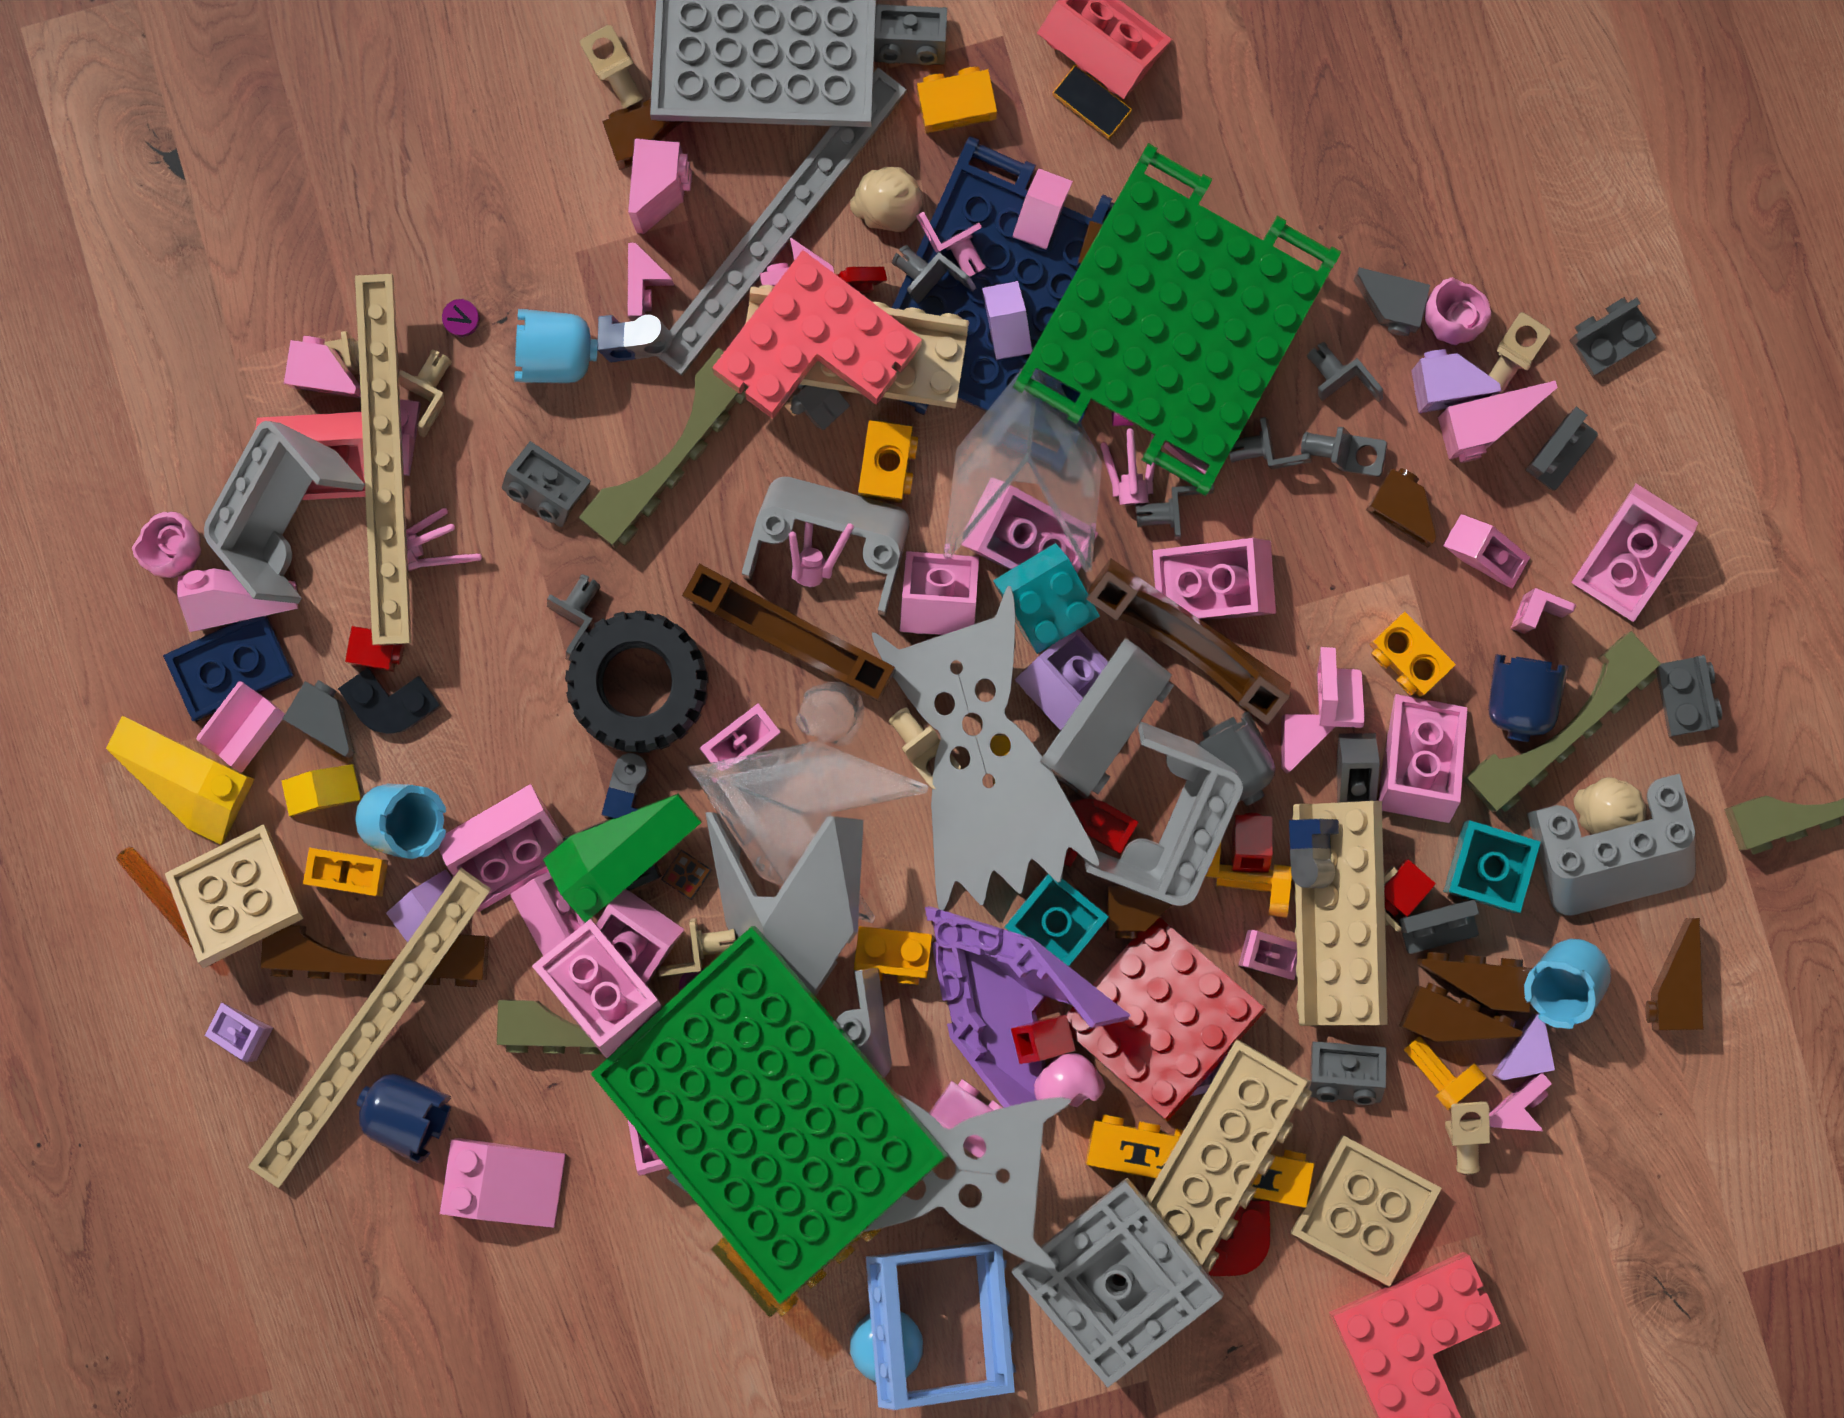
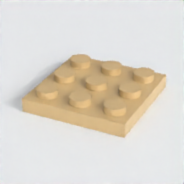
M264 824L165 873L196 959L203 968L303 919L271 834Z
M1341 1135L1307 1200L1306 1208L1303 1207L1290 1233L1390 1287L1442 1188Z

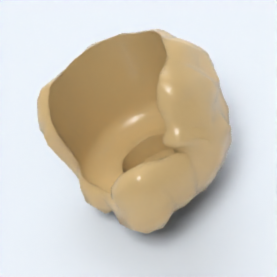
M884 167L880 170H871L866 173L856 189L855 196L850 200L851 211L858 218L864 219L868 227L893 232H904L907 228H910L923 205L922 192L919 189L918 183L900 167Z
M1609 777L1602 778L1586 789L1578 790L1574 797L1575 810L1580 814L1579 822L1591 834L1646 821V805L1643 801L1642 793L1626 781Z

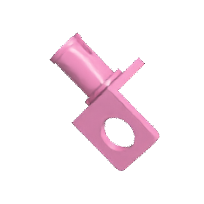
M922 212L916 215L936 253L945 248L947 251L951 249L961 270L969 276L975 274L969 260L976 272L986 268L970 240L973 237L972 233L982 228L980 223L941 243L925 213Z

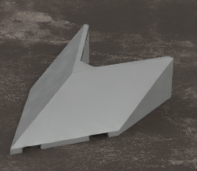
M705 812L725 922L728 930L734 929L735 931L734 941L751 926H756L816 997L838 963L836 961L838 955L846 943H851L858 932L864 820L827 816L776 897H758L740 863L742 816Z

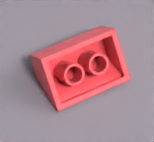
M1058 0L1037 32L1039 36L1046 40L1050 47L1061 51L1073 60L1078 68L1090 73L1102 82L1110 92L1118 94L1123 99L1140 83L1172 41L1170 37L1121 0Z
M361 412L257 418L256 428L263 421L282 423L335 450L365 484ZM312 480L302 500L365 497V486L360 491L317 485Z

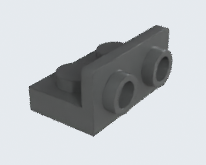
M876 4L874 62L922 65L945 64L947 8Z
M1625 297L1606 308L1607 316L1598 321L1592 316L1574 327L1577 334L1569 341L1592 377L1657 338L1638 308L1641 303L1637 297L1630 302H1627Z
M1577 406L1567 414L1525 469L1552 491H1555L1598 436V433L1593 428L1583 422L1588 415Z
M530 441L506 471L502 489L512 500L524 503L536 511L543 520L563 527L570 511L589 488L591 480Z
M1705 655L1661 663L1655 670L1668 736L1672 737L1718 728V720L1722 719V708L1719 699L1713 697L1711 684L1715 683V672L1712 663L1706 661Z
M1467 900L1398 919L1399 925L1402 928L1401 933L1407 953L1413 954L1478 936L1479 932L1474 915L1479 914L1476 901Z
M1313 1041L1310 1063L1311 1083L1308 1087L1312 1091L1311 1097L1317 1098L1322 1102L1349 1100L1359 1105L1380 1103L1386 1089V1047Z

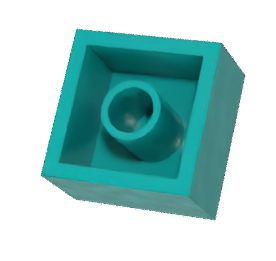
M1056 543L993 580L1002 598L1006 588L1011 586L1014 595L1015 622L1026 641L1037 654L1100 617L1094 604L1086 600L1088 593L1070 559Z
M1470 820L1463 822L1443 892L1467 900H1475L1477 903L1507 912L1521 913L1541 841Z
M1047 874L1004 928L1008 931L1033 938L1069 966L1109 916L1064 879L1061 878L1060 882H1056Z

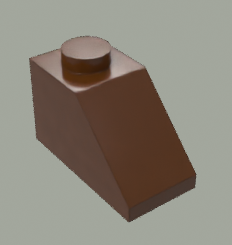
M1392 468L1366 510L1428 548L1434 543L1436 534L1425 489L1417 483L1419 478L1410 471L1403 468L1396 471Z
M1108 886L1107 916L1109 918L1107 919V931H1115V938H1137V931H1146L1173 904L1125 886Z

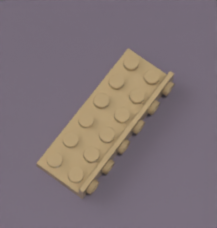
M762 285L750 288L746 323L774 286ZM873 302L922 339L920 349L902 372L895 369V364L892 366L897 371V379L883 397L956 409L969 321L951 313L938 316L926 314L925 311L918 308L900 310L889 308L884 303ZM819 361L815 363L800 383L801 385L861 394Z
M1382 801L1294 804L1292 820L1339 819V834L1330 835V860L1335 868V876L1332 883L1324 888H1303L1295 884L1296 975L1298 977L1297 1012L1299 1015V1025H1388Z
M1236 1040L1145 1198L1207 1273L1210 1272L1219 1257V1253L1214 1251L1221 1238L1227 1241L1238 1223L1237 1220L1233 1219L1240 1206L1246 1208L1257 1190L1252 1187V1184L1257 1175L1260 1173L1265 1176L1271 1167L1275 1156L1270 1153L1276 1142L1279 1141L1283 1144L1290 1134L1294 1124L1289 1122L1295 1109L1302 1111L1312 1095V1091L1307 1089L1311 1083L1310 1080L1305 1077L1302 1078L1240 1040Z

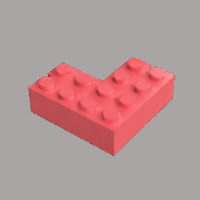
M802 250L712 369L716 377L740 395L745 389L744 384L749 387L745 392L746 399L772 419L817 361L877 405L897 379V371L892 366L895 364V369L902 372L920 349L922 339Z
M1459 1253L1391 1284L1390 1287L1386 1286L1329 1312L1376 1418H1461L1433 1354L1501 1324L1487 1293L1481 1289L1477 1290L1483 1287V1284L1470 1255L1467 1253Z

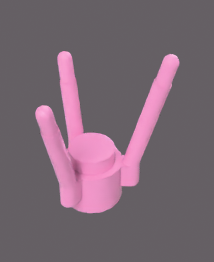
M1129 428L1127 429L1129 474L1121 475L1122 482L1119 481L1107 443L1102 442L1100 445L1112 483L1113 497L1119 496L1120 505L1149 503L1148 494H1153L1155 464L1152 463L1151 466L1147 464L1145 480H1143V474H1137L1134 430Z
M446 508L437 511L406 529L408 571L420 567L480 561L482 555L465 554L418 559L419 556L424 554L421 544L443 536L455 529L453 524H449L419 537L416 535L419 531L448 513Z
M805 522L804 547L800 554L796 533L790 532L789 543L793 565L792 579L803 586L814 587L821 584L823 577L831 578L833 566L848 541L854 525L849 523L846 526L827 562L821 551L812 548V523Z

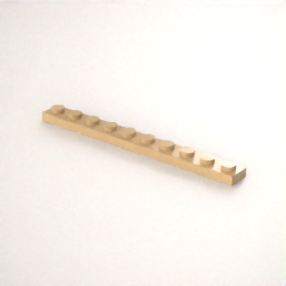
M394 275L355 276L372 645L410 644L412 642Z
M459 869L248 1168L279 1189L491 891V888L464 869Z

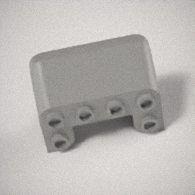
M1680 773L1657 779L1649 786L1647 802L1652 819L1581 837L1575 814L1565 806L1557 805L1527 813L1534 840L1541 841L1538 857L1550 902L1558 913L1576 915L1684 887L1693 880L1696 873L1695 828Z

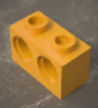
M1405 611L1369 644L1374 649L1371 656L1384 669L1390 666L1399 676L1396 680L1397 683L1410 696L1414 693L1419 697L1425 695L1456 665ZM1398 634L1405 639L1406 648L1403 653H1394L1389 649L1388 638L1390 635ZM1416 661H1425L1430 665L1431 676L1428 680H1420L1415 676L1413 666Z
M309 848L303 884L382 897L389 860Z

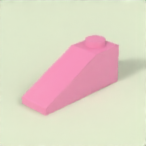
M213 568L204 571L194 570L185 575L178 576L177 598L190 632L298 609L297 603L253 599L231 571ZM288 580V582L297 591L296 582Z

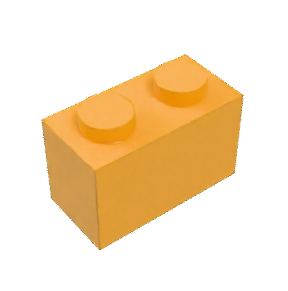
M968 67L959 70V75L944 78V74H933L924 77L923 82L917 83V95L925 134L997 119V109L988 69L980 71V67Z

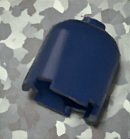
M1495 654L1488 704V715L1491 722L1498 728L1508 731V739L1529 742L1530 735H1543L1550 732L1558 720L1569 666L1560 664L1556 671L1551 670L1552 662L1516 656V658H1511V663L1505 662L1506 655Z
M385 1075L378 1079L371 1088L366 1086L360 1093L357 1100V1106L361 1108L359 1112V1125L364 1135L372 1141L419 1164L430 1154V1151L425 1148L432 1136L439 1139L445 1128L451 1111V1106L445 1103L451 1100V1096L401 1075Z

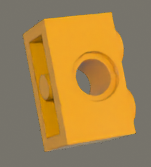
M869 420L858 490L859 496L902 503L903 494H911L913 473L907 472L909 458L916 459L919 437L912 436V426ZM891 453L899 458L900 464L895 470L885 471L879 466V459L884 454Z

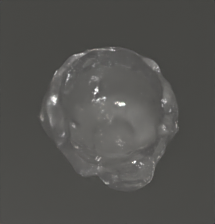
M839 681L825 682L813 686L803 695L800 711L795 718L797 727L801 732L815 736L820 743H832L834 746L838 745L841 747L847 746L852 743L862 725L865 712L863 698L854 688Z

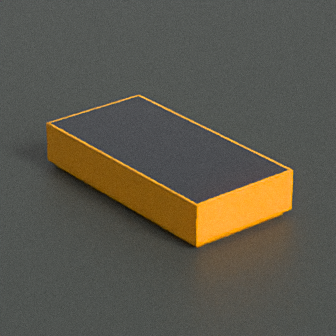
M1074 65L1052 93L1056 99L1108 140L1132 112L1129 106L1086 72L1078 68L1077 65Z

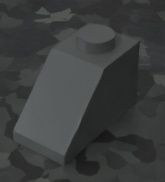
M1359 267L1353 281L1380 325L1388 326V332L1396 335L1409 336L1410 332L1416 333L1421 326L1430 285Z
M320 680L316 682L315 686L305 681L284 715L283 720L345 757L352 758L355 751L343 703L334 697L337 690Z
M1376 733L1339 734L1336 760L1337 803L1376 801L1380 767Z

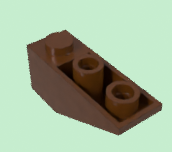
M1427 952V959H1417V965L1487 1009L1530 1013V1002L1528 1003L1525 999L1524 984L1532 968L1523 967V960L1501 958L1500 965L1486 964V957L1464 955V962L1449 961L1450 954Z
M1428 982L1426 988L1416 986L1399 1024V1027L1434 1042L1521 1037L1523 1031L1514 1028L1517 1021L1499 1013H1496L1494 1018L1482 1014L1480 1011L1483 1006L1463 997L1460 1003L1446 997L1449 992L1448 990Z

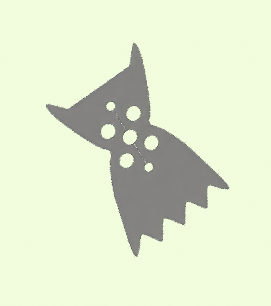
M1011 586L1006 588L994 618L903 649L896 648L883 637L872 632L873 642L883 661L896 668L893 675L896 682L921 716L933 728L938 730L941 735L933 771V785L936 789H932L931 801L938 908L944 911L956 881L962 884L980 905H983L992 871H996L1018 894H1021L1031 859L1036 861L1056 882H1060L1068 847L1073 848L1087 861L1099 866V859L1093 845L1052 770L1040 762L1042 756L1034 744L1005 715V708L1011 691L1015 644V604ZM955 660L960 661L963 665L962 672L958 675L953 674L950 668L951 663ZM981 679H989L995 686V696L989 702L980 701L975 694L976 684ZM941 692L951 694L955 700L954 710L949 715H941L935 708V698ZM968 713L978 714L983 721L982 730L976 736L968 735L963 729V718ZM997 733L1005 734L1011 742L1009 753L1002 757L996 756L990 747L991 739ZM957 746L965 747L970 754L969 765L960 770L955 768L950 761L951 751ZM986 773L992 775L995 779V784L991 788H986L983 785L982 780Z
M897 1094L949 1155L948 1157L954 1160L958 1170L948 1180L938 1178L934 1170H932L922 1179L926 1185V1192L921 1199L912 1200L904 1195L865 1231L903 1223L922 1216L935 1207H944L958 1222L1008 1252L1041 1267L1056 1268L1051 1258L1034 1241L1033 1233L1043 1123L1069 1105L1071 1100L1058 1097L1025 1102L969 1118L952 1129H946L928 1112ZM971 1135L980 1136L986 1143L985 1154L979 1159L969 1158L963 1150L964 1141ZM1004 1168L1009 1171L1010 1179L1008 1182L1001 1183L997 1180L996 1173L999 1169ZM967 1184L977 1186L982 1194L980 1204L974 1208L965 1207L959 1200L960 1189Z

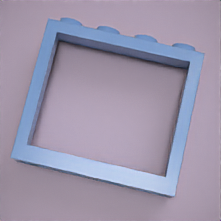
M977 1242L866 1256L879 1408L897 1410L1015 1392L1013 1373L1016 1372V1368L1012 1362L1011 1354L1013 1332L1009 1325L1007 1308L1010 1303V1295L1005 1285L1004 1273L1007 1260H1003V1250L1001 1247L992 1242ZM976 1256L987 1380L907 1392L896 1266Z

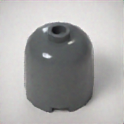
M1245 712L1241 715V722L1237 723L1235 718L1231 717L1202 733L1205 739L1198 744L1237 771L1243 785L1239 801L1243 800L1245 806L1265 796L1262 789L1271 783L1275 776L1276 768L1250 712Z

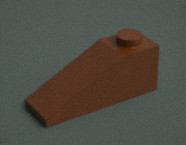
M1686 918L1651 991V1001H1646L1647 1023H1652V1030H1704L1700 918Z

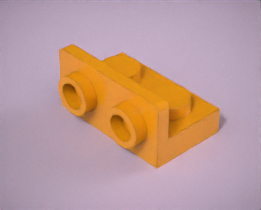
M859 926L853 970L860 971L878 968L880 981H882L884 973L898 975V983L919 985L920 978H927L932 934Z

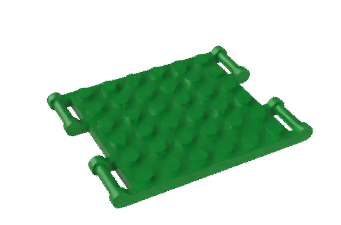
M1148 143L1012 388L1021 394L1025 391L1067 414V419L1075 424L1080 420L1090 400L1107 408L1154 435L1141 461L1150 466L1152 463L1197 487L1196 492L1206 496L1330 271L1337 262L1341 251L1333 246L1329 249L1286 225L1287 220L1278 215L1275 217L1263 240L1199 205L1213 180L1205 174L1199 176L1157 152V147ZM1150 164L1194 189L1190 197L1187 198L1144 174L1148 165ZM1279 237L1322 261L1318 270L1309 267L1274 247L1276 239ZM1035 369L1080 393L1077 401L1074 402L1031 378ZM1164 441L1208 465L1206 472L1202 474L1161 451L1160 449Z

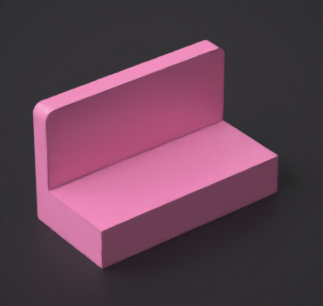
M1534 588L1523 595L1510 629L1525 634L1536 628L1542 610L1563 618L1574 612L1576 604Z
M1321 647L1317 669L1319 726L1362 728L1365 719L1361 670L1337 669L1336 649Z
M240 681L196 739L199 743L219 755L232 768L242 773L281 722L285 713L264 696Z
M549 872L532 879L511 893V897L543 957L585 924L560 895Z

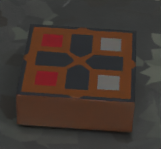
M681 849L661 880L690 900H693L712 869Z

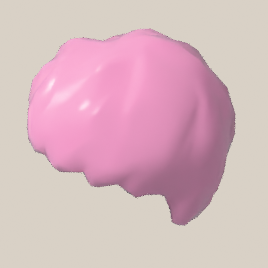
M1453 277L1443 280L1440 285L1434 288L1426 301L1424 309L1425 322L1433 330L1436 338L1451 345L1474 340L1485 330L1491 319L1490 303L1485 294L1477 290L1475 286L1465 284Z
M162 512L154 515L143 526L140 536L132 546L134 557L138 559L139 565L153 575L161 578H175L184 571L194 568L201 554V540L198 531L182 514Z
M1077 1053L1062 1054L1053 1058L1048 1066L1039 1074L1034 1084V1093L1037 1100L1058 1097L1068 1098L1071 1100L1069 1105L1073 1107H1078L1088 1098L1096 1101L1105 1089L1103 1077L1094 1065L1084 1056Z

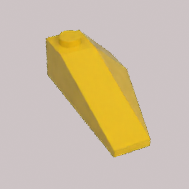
M125 716L121 717L106 747L184 826L201 836L223 845L255 780L254 778L240 773Z

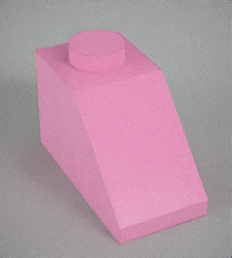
M303 336V342L290 341L284 384L294 389L361 398L359 382L346 368L345 363L336 350L325 345V339Z
M1462 514L1443 545L1464 563L1512 589L1530 559L1529 555L1494 526Z

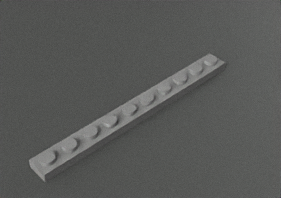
M876 69L873 73L871 127H830L670 329L672 342L666 352L657 356L660 360L681 376L685 374L746 297L750 288L760 279V273L767 270L766 267L770 266L784 249L790 238L795 235L905 96L907 89L881 69Z

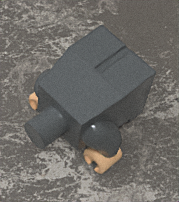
M801 384L792 393L794 396L790 399L791 401L785 403V408L792 416L804 412L814 425L821 430H825L850 407V404L837 390Z

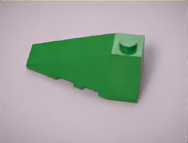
M678 793L619 818L603 822L601 825L572 834L549 853L543 861L560 895L586 923L700 825L702 820Z

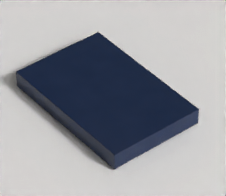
M268 615L232 623L163 655L192 722H197L213 715L240 681L256 692L261 693L295 677Z

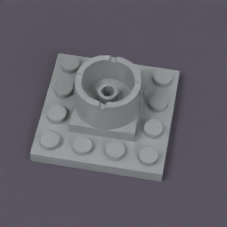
M1128 1178L1040 1247L1055 1263L1056 1268H1044L1023 1260L1012 1270V1274L1107 1388L1217 1303L1224 1295ZM1116 1274H1120V1275L1124 1276L1125 1278H1123V1279H1122V1278H1119V1277H1117Z

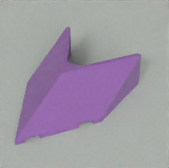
M925 907L927 921L933 922L936 942L932 943L942 1000L948 1001L952 1023L947 1024L949 1037L1003 1108L1037 1100L1034 1093V1084L1039 1074L1046 1068V1062L1042 1060L1019 1064L1011 1028L1038 1021L1036 1010L1047 997L1073 1005L1090 1028L1125 1021L1131 1016L1033 938L934 907Z

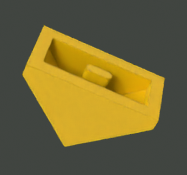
M354 764L312 770L281 781L289 817L361 801Z

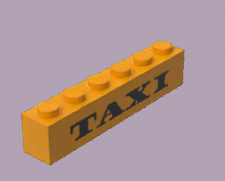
M1106 1114L1102 1115V1121L1093 1119L1085 1160L1086 1165L1156 1179L1184 1132L1183 1129L1175 1128L1174 1135L1161 1133V1125L1139 1121L1138 1128L1123 1125L1125 1118ZM1284 1150L1283 1156L1272 1154L1275 1156L1271 1167L1265 1176L1259 1173L1252 1184V1187L1257 1189L1253 1198L1306 1208L1314 1163L1305 1161L1306 1154L1301 1152Z

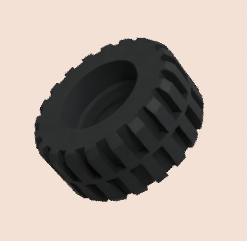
M635 610V613H625L623 611L615 613L612 618L607 620L603 618L594 624L595 627L587 633L585 631L579 638L580 643L576 650H572L569 657V670H566L565 681L568 686L566 694L578 722L598 741L628 753H650L652 750H662L671 746V743L677 739L681 740L688 734L687 731L699 720L700 712L703 705H706L708 696V672L703 655L694 640L682 627L670 621L667 617L659 614H650L647 611ZM631 648H645L659 654L667 663L672 676L671 692L666 702L654 713L642 717L627 716L615 710L608 702L603 689L604 672L609 662L620 652Z

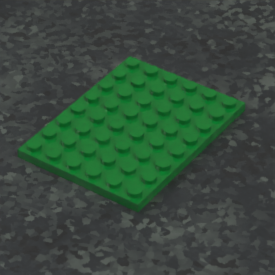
M751 926L591 1073L592 1077L779 1304L787 1301L949 1156L756 926Z

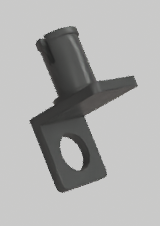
M906 245L899 249L904 254L903 257L896 253L892 260L894 266L901 269L914 280L907 291L917 304L923 300L946 272L973 292L976 289L970 276L939 252L930 263H927Z
M1325 342L1317 345L1318 351L1313 348L1308 353L1307 358L1312 361L1326 378V381L1318 387V397L1322 401L1355 376L1361 380L1378 402L1383 399V388L1358 358L1343 366Z
M1266 417L1260 418L1262 431H1259L1260 435L1237 439L1232 450L1244 449L1229 453L1232 463L1264 456L1271 470L1313 462L1312 456L1309 453L1275 459L1269 421Z
M1338 427L1336 437L1305 432L1301 443V454L1309 453L1313 456L1331 458V462L1340 471L1380 477L1383 472L1388 443L1385 440L1354 436L1344 427ZM1365 446L1373 447L1377 452L1376 461L1370 466H1362L1357 461L1358 451Z
M1214 484L1207 494L1214 493ZM1172 487V498L1168 499L1169 502L1136 504V515L1152 514L1137 516V527L1170 524L1171 528L1174 527L1175 540L1181 539L1178 496L1201 495L1196 492L1197 487Z
M584 574L580 575L578 582L566 601H561L553 595H549L547 598V607L580 626L579 631L566 650V659L570 661L569 657L572 650H576L580 643L579 638L585 631L588 633L592 629V618L588 617L584 612L597 591L601 588L600 584L593 579L589 584V577Z

